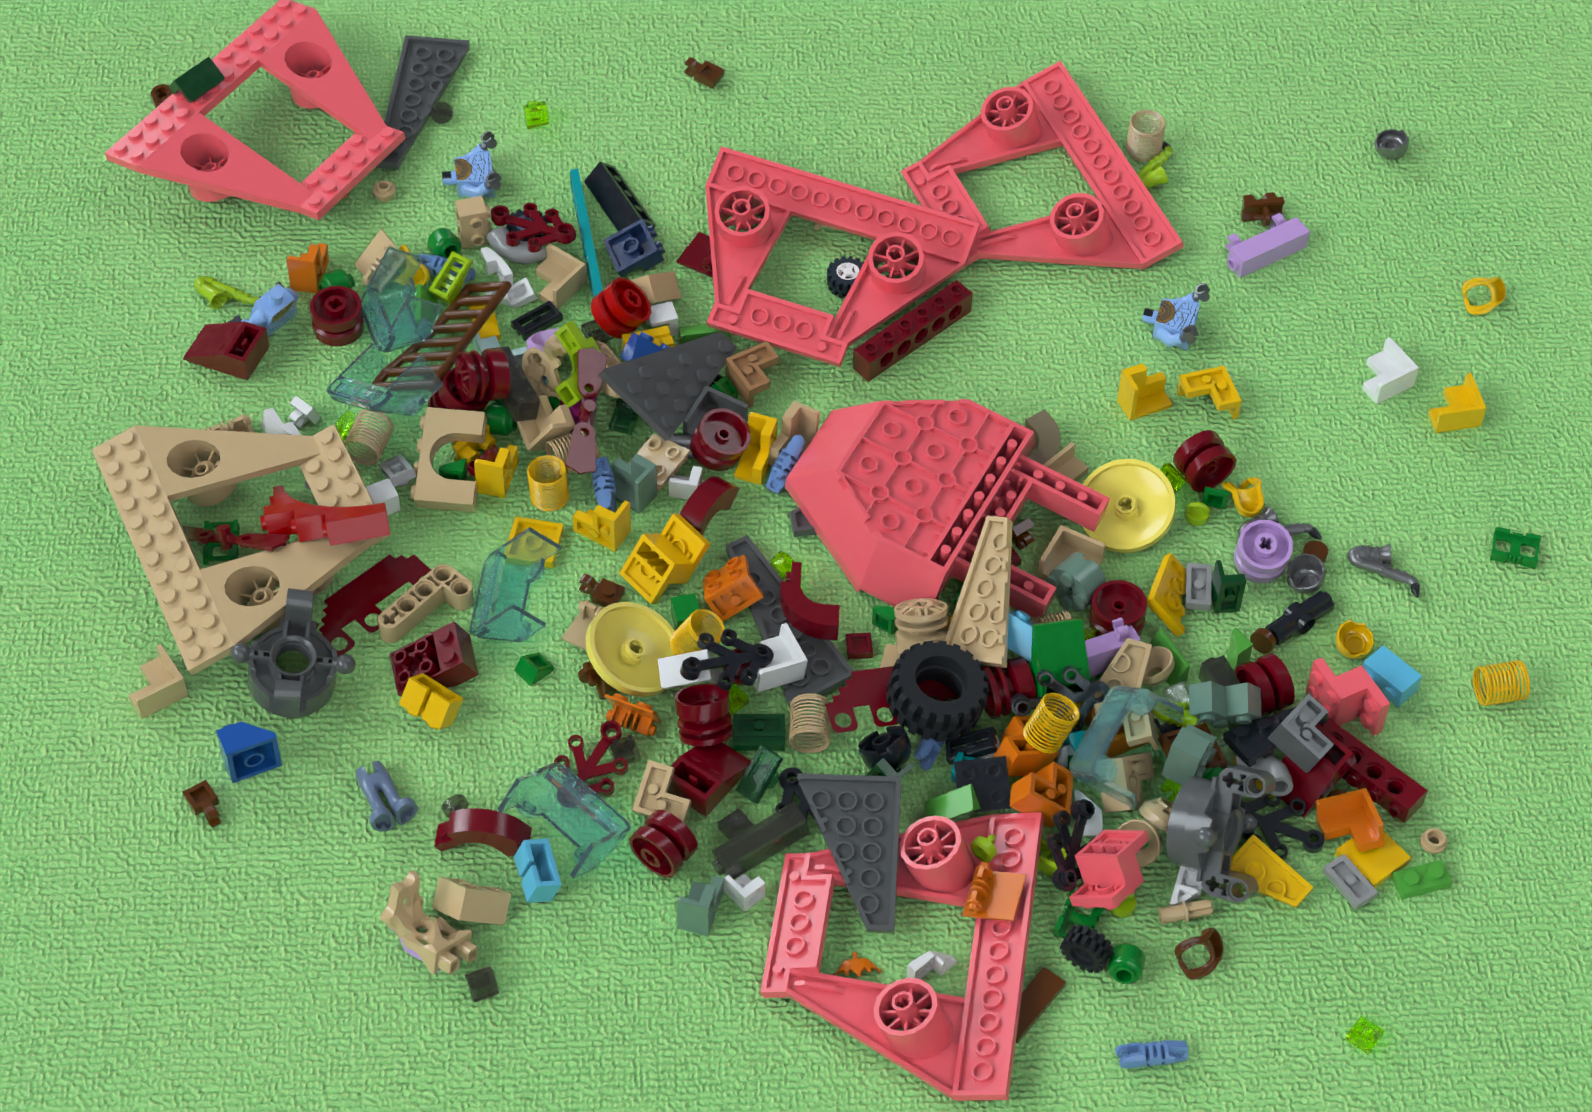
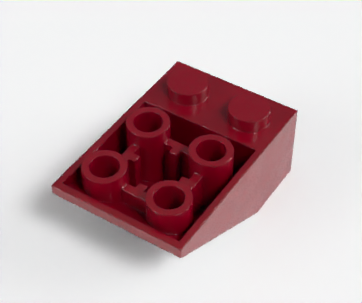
M245 321L205 324L184 355L183 360L248 380L269 348L267 330L264 327Z
M455 621L390 653L397 694L399 696L403 695L408 679L424 673L446 688L458 686L479 675L470 634Z
M1318 723L1315 727L1334 744L1308 773H1305L1287 755L1281 761L1287 766L1293 780L1292 791L1287 795L1281 796V800L1289 806L1293 799H1302L1306 803L1305 812L1301 816L1304 819L1316 807L1315 802L1323 799L1357 762L1354 753ZM1298 804L1293 806L1295 810L1302 809V807Z
M724 743L712 746H695L682 754L671 765L675 771L667 793L691 800L690 807L707 817L754 765V762Z

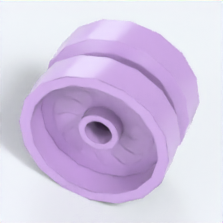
M1257 520L1249 523L1242 530L1234 551V564L1238 572L1245 574L1246 579L1255 583H1269L1277 580L1284 573L1293 551V541L1289 532L1281 524L1271 520Z

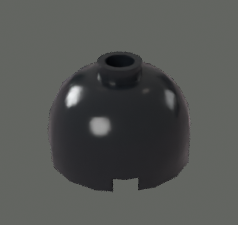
M901 726L885 727L887 732L880 735L877 730L866 736L859 743L858 747L860 750L858 751L870 770L884 758L898 773L911 754L910 739L905 728Z

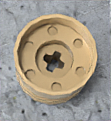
M919 598L903 601L895 606V625L898 628L895 634L898 653L901 654L906 649L910 650V647L917 643L923 645L924 641L933 640V643H938L939 640H945L948 631L945 627L948 623V606L945 602L931 598Z

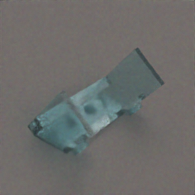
M392 247L387 248L361 298L362 313L375 348L385 353L422 342L429 338L433 326L443 309V306L415 297L416 286L413 277L423 258Z
M372 343L328 386L327 393L334 401L366 410L401 416H414L421 410V406L443 384L421 355L388 388L371 384L381 370L389 364L376 345Z
M529 527L493 551L483 564L469 632L481 639L522 642L544 628L546 624L544 621L525 611L530 583L543 576L545 560L560 551L561 546Z
M1122 685L1112 687L1104 698L1070 761L1069 767L1072 776L1136 809L1138 805L1136 794L1113 783L1117 777L1118 768L1115 761L1105 756L1129 711L1137 715H1147L1155 709L1182 723L1184 720L1183 707L1147 689Z
M560 763L549 764L516 778L497 809L502 813L516 807L520 814L526 818L543 816L577 847L573 854L577 865L570 874L573 879L595 869L617 847L631 829L629 822L569 768Z

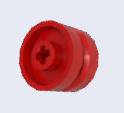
M626 278L613 280L606 286L605 290L598 293L592 299L590 304L592 315L601 329L617 339H622L624 334L633 333L637 327L650 318L652 313L651 304L645 293L634 282Z

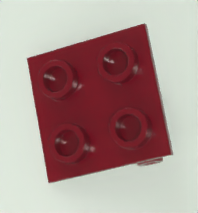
M698 232L676 263L713 278L710 236Z

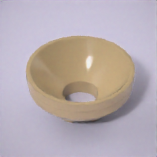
M1161 646L1151 647L1142 684L1157 686L1168 679L1175 666L1174 657L1169 649Z
M1163 797L1145 801L1140 806L1139 812L1146 820L1167 833L1169 817L1174 803Z
M1132 819L1123 823L1118 828V830L1147 831L1150 839L1149 846L1147 848L1141 847V850L1135 853L1139 867L1148 866L1158 858L1162 849V838L1158 829L1151 822L1144 819Z

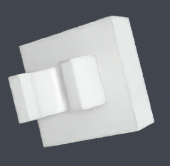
M295 396L290 402L295 410L290 414L289 419L299 428L306 424L307 419L315 425L321 418L310 405L299 397Z

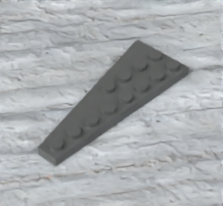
M405 35L384 122L386 126L404 132L406 139L375 168L399 169L470 49L469 40Z
M745 535L727 544L726 552L729 560L733 557L739 558L742 555L747 557L749 573L763 592L764 597L748 606L762 641L779 636L781 624L787 623L808 660L804 679L781 685L789 708L793 698L801 694L815 693L823 696L845 685L847 679H852L851 672L854 670L830 640L808 636L793 627L786 619L780 605V581L783 580L749 536ZM815 699L799 700V701L795 702L794 704H796V703H798V702H800V701H806V700L814 701ZM809 702L798 704L795 707L803 704H808Z

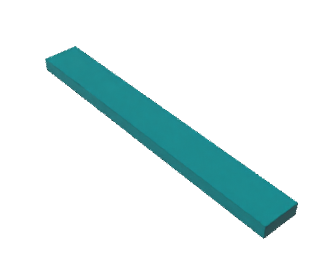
M570 169V186L592 297L594 298L603 289L579 169Z

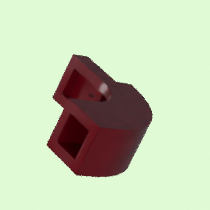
M710 477L692 493L681 510L680 515L703 536L706 527L718 511L722 509L730 510L740 488L720 477Z
M792 562L791 572L786 571V582L780 581V605L784 616L793 627L808 636L838 641L840 605L820 604L807 598L801 589L802 562Z
M481 808L460 809L450 812L449 820L438 824L434 847L442 852L465 843H481L496 848L507 857H512L516 854L523 840L531 839L532 827L522 820L500 811Z

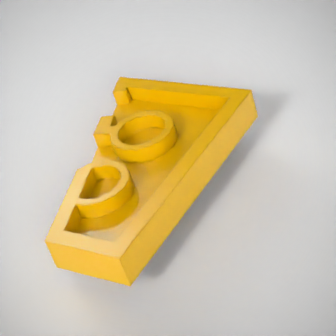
M1169 553L1162 559L1148 595L1147 604L1173 634L1178 637L1184 634L1185 626L1181 624V617L1185 615L1182 596L1185 595L1186 569L1172 553Z
M1254 834L1232 857L1230 870L1254 877L1259 885V893L1293 908H1297L1314 890L1310 883Z

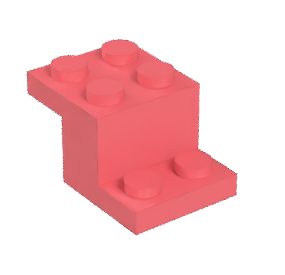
M1322 657L1314 660L1306 687V694H1310L1328 710V718L1340 726L1359 717L1362 726L1367 728L1373 736L1382 733L1390 702L1365 668L1361 665L1335 676Z
M1103 830L1075 855L1084 884L1069 897L1072 906L1084 907L1086 909L1099 907L1112 910L1119 907L1126 897L1136 891L1135 889L1144 882L1135 853L1139 852L1141 847L1149 841L1147 831Z

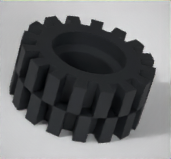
M1082 924L1073 925L1060 945L1062 955H1066L1065 959L1067 961L1071 960L1073 966L1076 967L1078 965L1083 971L1087 969L1088 973H1093V971L1095 973L1102 972L1114 952L1113 946L1110 945V940H1105L1106 936L1103 933L1099 935L1097 933L1098 930L1095 928L1092 931L1090 926L1087 925L1084 928Z

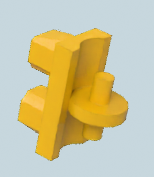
M489 425L486 426L484 443L453 442L454 462L466 459L467 464L480 457L478 452L480 449L484 451L486 449L490 450L493 447L492 445L496 444V439L490 434Z

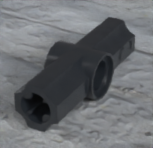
M1319 591L1301 604L1299 602L1292 603L1281 617L1267 625L1265 629L1275 636L1276 645L1279 646L1297 633L1300 635L1307 633L1318 619L1334 609L1335 604L1332 601V597L1326 591Z

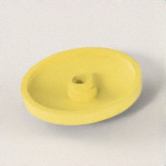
M1137 459L1111 461L1094 470L1083 483V485L1110 498L1105 515L1094 532L1081 526L1088 537L1105 543V549L1108 551L1132 553L1147 549L1162 539L1173 523L1176 512V500L1172 485L1165 474L1150 463Z
M633 602L613 603L603 608L589 624L586 632V651L593 668L599 676L616 690L636 697L655 696L666 690L661 687L658 659L675 656L670 647V638L675 630L666 619L649 607Z

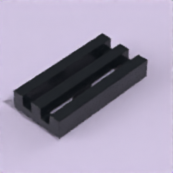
M547 301L511 321V327L513 330L516 329V333L522 335V339L526 341L533 334L544 331L562 321L563 314L550 301Z
M992 726L967 733L965 736L960 735L955 740L949 741V739H946V761L949 765H953L958 752H963L966 756L976 758L995 753L998 749L995 745L997 744V738L995 737L997 730Z

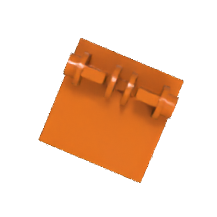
M614 693L613 697L605 694L604 697L614 707L613 711L608 710L606 714L607 720L616 721L621 727L623 726L624 729H628L633 716H635L631 724V731L634 732L636 730L637 733L647 737L655 735L657 726L654 724L655 722L661 724L662 721L656 715L657 712L652 710V706L643 702H638L637 705L628 702L629 699L617 693Z
M981 862L976 867L962 916L1014 921L1027 875L992 871L989 863Z

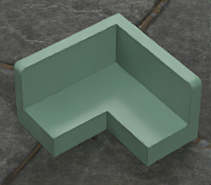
M636 454L631 459V465L620 458H617L612 463L617 493L616 500L620 503H623L625 500L630 502V509L640 514L657 496L656 464L639 454Z
M713 876L711 884L693 882L688 897H678V929L709 936L724 893V878Z

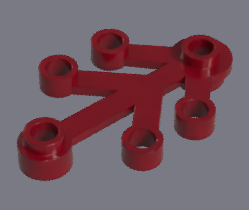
M526 203L523 207L524 216L531 218L532 221L509 215V209L503 205H497L491 209V220L496 226L511 224L525 228L524 230L511 231L506 234V244L510 247L518 246L522 239L543 233L547 235L528 239L527 248L530 252L537 253L541 250V246L553 242L568 244L576 239V230L571 224L562 222L556 209L551 208L545 211V221L553 224L554 227L546 225L537 211V205L534 203Z
M609 720L602 724L600 728L602 738L587 761L583 752V738L579 735H572L568 739V746L570 751L573 752L578 774L573 782L569 774V758L564 755L555 758L554 766L556 771L559 772L562 786L557 792V799L563 807L574 808L582 802L584 797L600 793L603 796H610L615 791L614 782L609 778H604L597 784L584 786L588 779L610 773L621 776L628 772L627 760L621 757L616 758L613 762L597 765L609 746L618 742L622 737L621 726L618 722ZM610 732H615V733H616L615 736H612V737L607 736L608 733H610ZM574 741L580 742L578 746H572L571 744ZM560 762L567 763L564 767L558 766ZM618 764L625 765L622 769L616 768ZM606 784L611 786L608 790L602 789ZM568 794L575 795V797L572 799L566 798Z

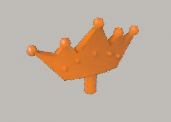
M854 951L852 952L853 959L844 960L838 971L833 975L837 976L842 972L848 975L852 971L858 977H861L864 969L868 973H871V969L879 973L882 970L876 967L868 958H858L857 952Z

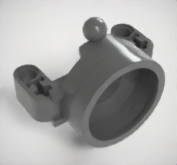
M288 588L285 618H280L279 627L269 630L257 641L254 640L250 648L247 644L237 643L230 652L235 662L245 663L248 661V686L250 693L263 709L274 715L296 718L318 711L329 701L334 692L337 671L341 674H349L356 666L355 660L351 655L342 654L337 657L336 649L332 647L323 635L316 631V621H311L314 591ZM296 651L305 655L310 664L302 672L288 673L277 666L276 660L285 652Z
M1236 765L1222 770L1219 777L1214 776L1212 780L1198 776L1190 777L1179 790L1167 827L1166 845L1168 857L1173 864L1198 870L1196 881H1202V888L1206 894L1238 903L1257 895L1259 890L1257 880L1250 875L1230 870L1233 851L1237 847L1242 833H1253L1257 827L1256 818L1249 813H1245V809L1240 806L1242 795L1259 798L1272 793L1276 787L1274 776L1264 770ZM1257 778L1263 783L1262 791L1257 788ZM1236 779H1239V780L1245 779L1244 781H1240V782H1237V781H1236ZM1240 883L1246 888L1245 895L1239 889Z

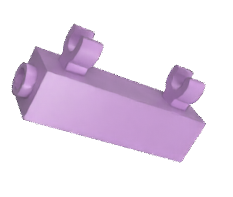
M1278 213L1271 217L1274 223L1270 224L1271 229L1243 242L1235 233L1227 236L1228 241H1230V243L1225 245L1229 251L1227 264L1241 278L1306 248L1310 231L1297 217L1285 221L1283 215Z
M1122 617L1112 620L1113 632L1085 641L1090 677L1106 671L1127 638L1141 642L1132 625L1124 626Z

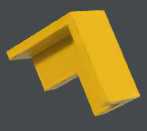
M1144 363L1123 369L1121 372L1117 402L1129 421L1169 409L1172 406V402L1164 391L1166 377L1163 372L1147 376V368Z
M1225 365L1180 375L1177 388L1178 396L1186 395L1188 399L1210 394L1218 412L1229 410L1233 419L1238 418L1242 400Z
M1472 373L1466 374L1463 385L1445 387L1443 395L1448 406L1432 408L1428 413L1435 433L1480 427L1485 415L1486 406Z
M750 412L748 426L751 431V439L734 473L736 479L762 485L770 466V447L777 439L778 419Z
M508 444L507 449L500 447L495 462L481 459L475 460L474 467L478 493L506 498L519 462L518 446Z
M625 500L615 513L600 505H597L594 510L589 509L586 513L577 510L573 515V531L615 552L631 532L630 502Z

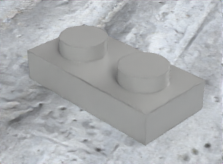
M401 454L379 464L382 473L387 479H390L394 487L404 486L410 483L411 479L417 477L413 467Z
M1187 563L1185 609L1210 611L1212 565Z
M1345 854L1323 867L1322 872L1355 910L1377 898V890Z

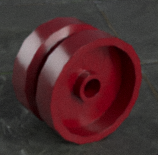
M330 286L320 290L313 296L310 302V314L313 333L319 341L335 347L351 344L361 337L364 331V316L362 313V301L358 293L351 288Z
M725 408L712 409L704 415L693 433L690 448L695 459L704 467L715 471L729 470L737 464L750 443L751 431L744 418L733 410Z
M1212 430L1202 431L1191 436L1177 449L1173 457L1174 466L1181 475L1185 476L1186 482L1196 492H1204L1205 487L1215 488L1224 482L1234 470L1237 461L1231 450L1224 445L1220 436Z
M1111 580L1101 584L1095 590L1091 600L1089 624L1093 634L1098 637L1113 632L1112 620L1122 617L1124 626L1132 625L1138 636H1140L1144 628L1147 611V599L1143 591L1135 584L1124 580Z
M1269 653L1259 657L1255 662L1249 661L1236 667L1234 673L1235 685L1248 682L1261 689L1262 717L1271 714L1274 709L1281 710L1294 703L1295 690L1292 678L1287 667L1277 655Z
M655 810L644 822V826H640L629 838V845L638 860L649 870L664 878H672L683 866V862H686L698 850L697 840L688 826L678 817L664 810Z

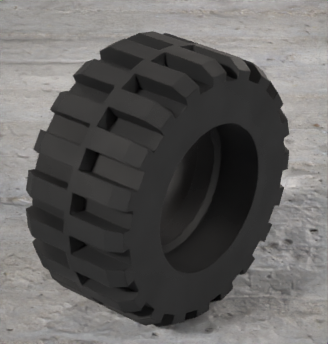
M933 640L924 641L923 645L920 643L914 644L910 647V650L906 649L900 654L888 681L886 701L890 705L889 710L892 716L898 717L897 722L901 727L906 726L909 733L913 735L919 734L922 736L921 739L929 740V738H934L935 741H944L945 738H948L950 741L958 739L959 735L965 736L970 732L971 728L976 726L988 699L989 684L987 682V673L985 670H982V664L978 659L974 660L972 658L973 654L968 650H961V646L953 644V646L948 645L947 641L939 640L938 643H933ZM926 680L941 682L950 687L958 699L953 701L932 699L921 691L917 683Z

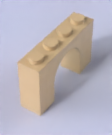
M426 407V414L422 415L420 420V429L423 430L422 438H418L417 453H420L419 461H415L414 464L417 479L416 484L411 486V499H414L417 508L475 513L478 495L476 481L453 480L438 475L433 469V459L436 452L450 442L484 443L487 426L485 412Z

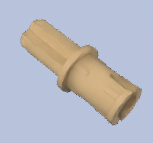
M1208 899L1190 903L1181 901L1179 905L1158 908L1161 925L1182 920L1189 922V919L1213 914L1212 903Z

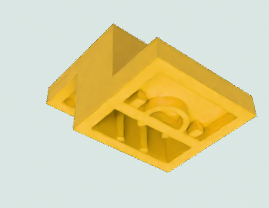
M679 513L672 514L661 533L642 534L619 574L650 604H657L669 584H683L689 581L711 543Z

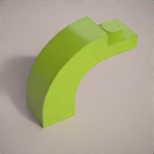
M573 320L555 332V335L571 359L572 373L570 378L554 390L564 405H568L569 408L581 401L583 397L578 391V349L594 347L599 351L594 338L590 337L585 340ZM585 387L586 391L592 392L589 387Z

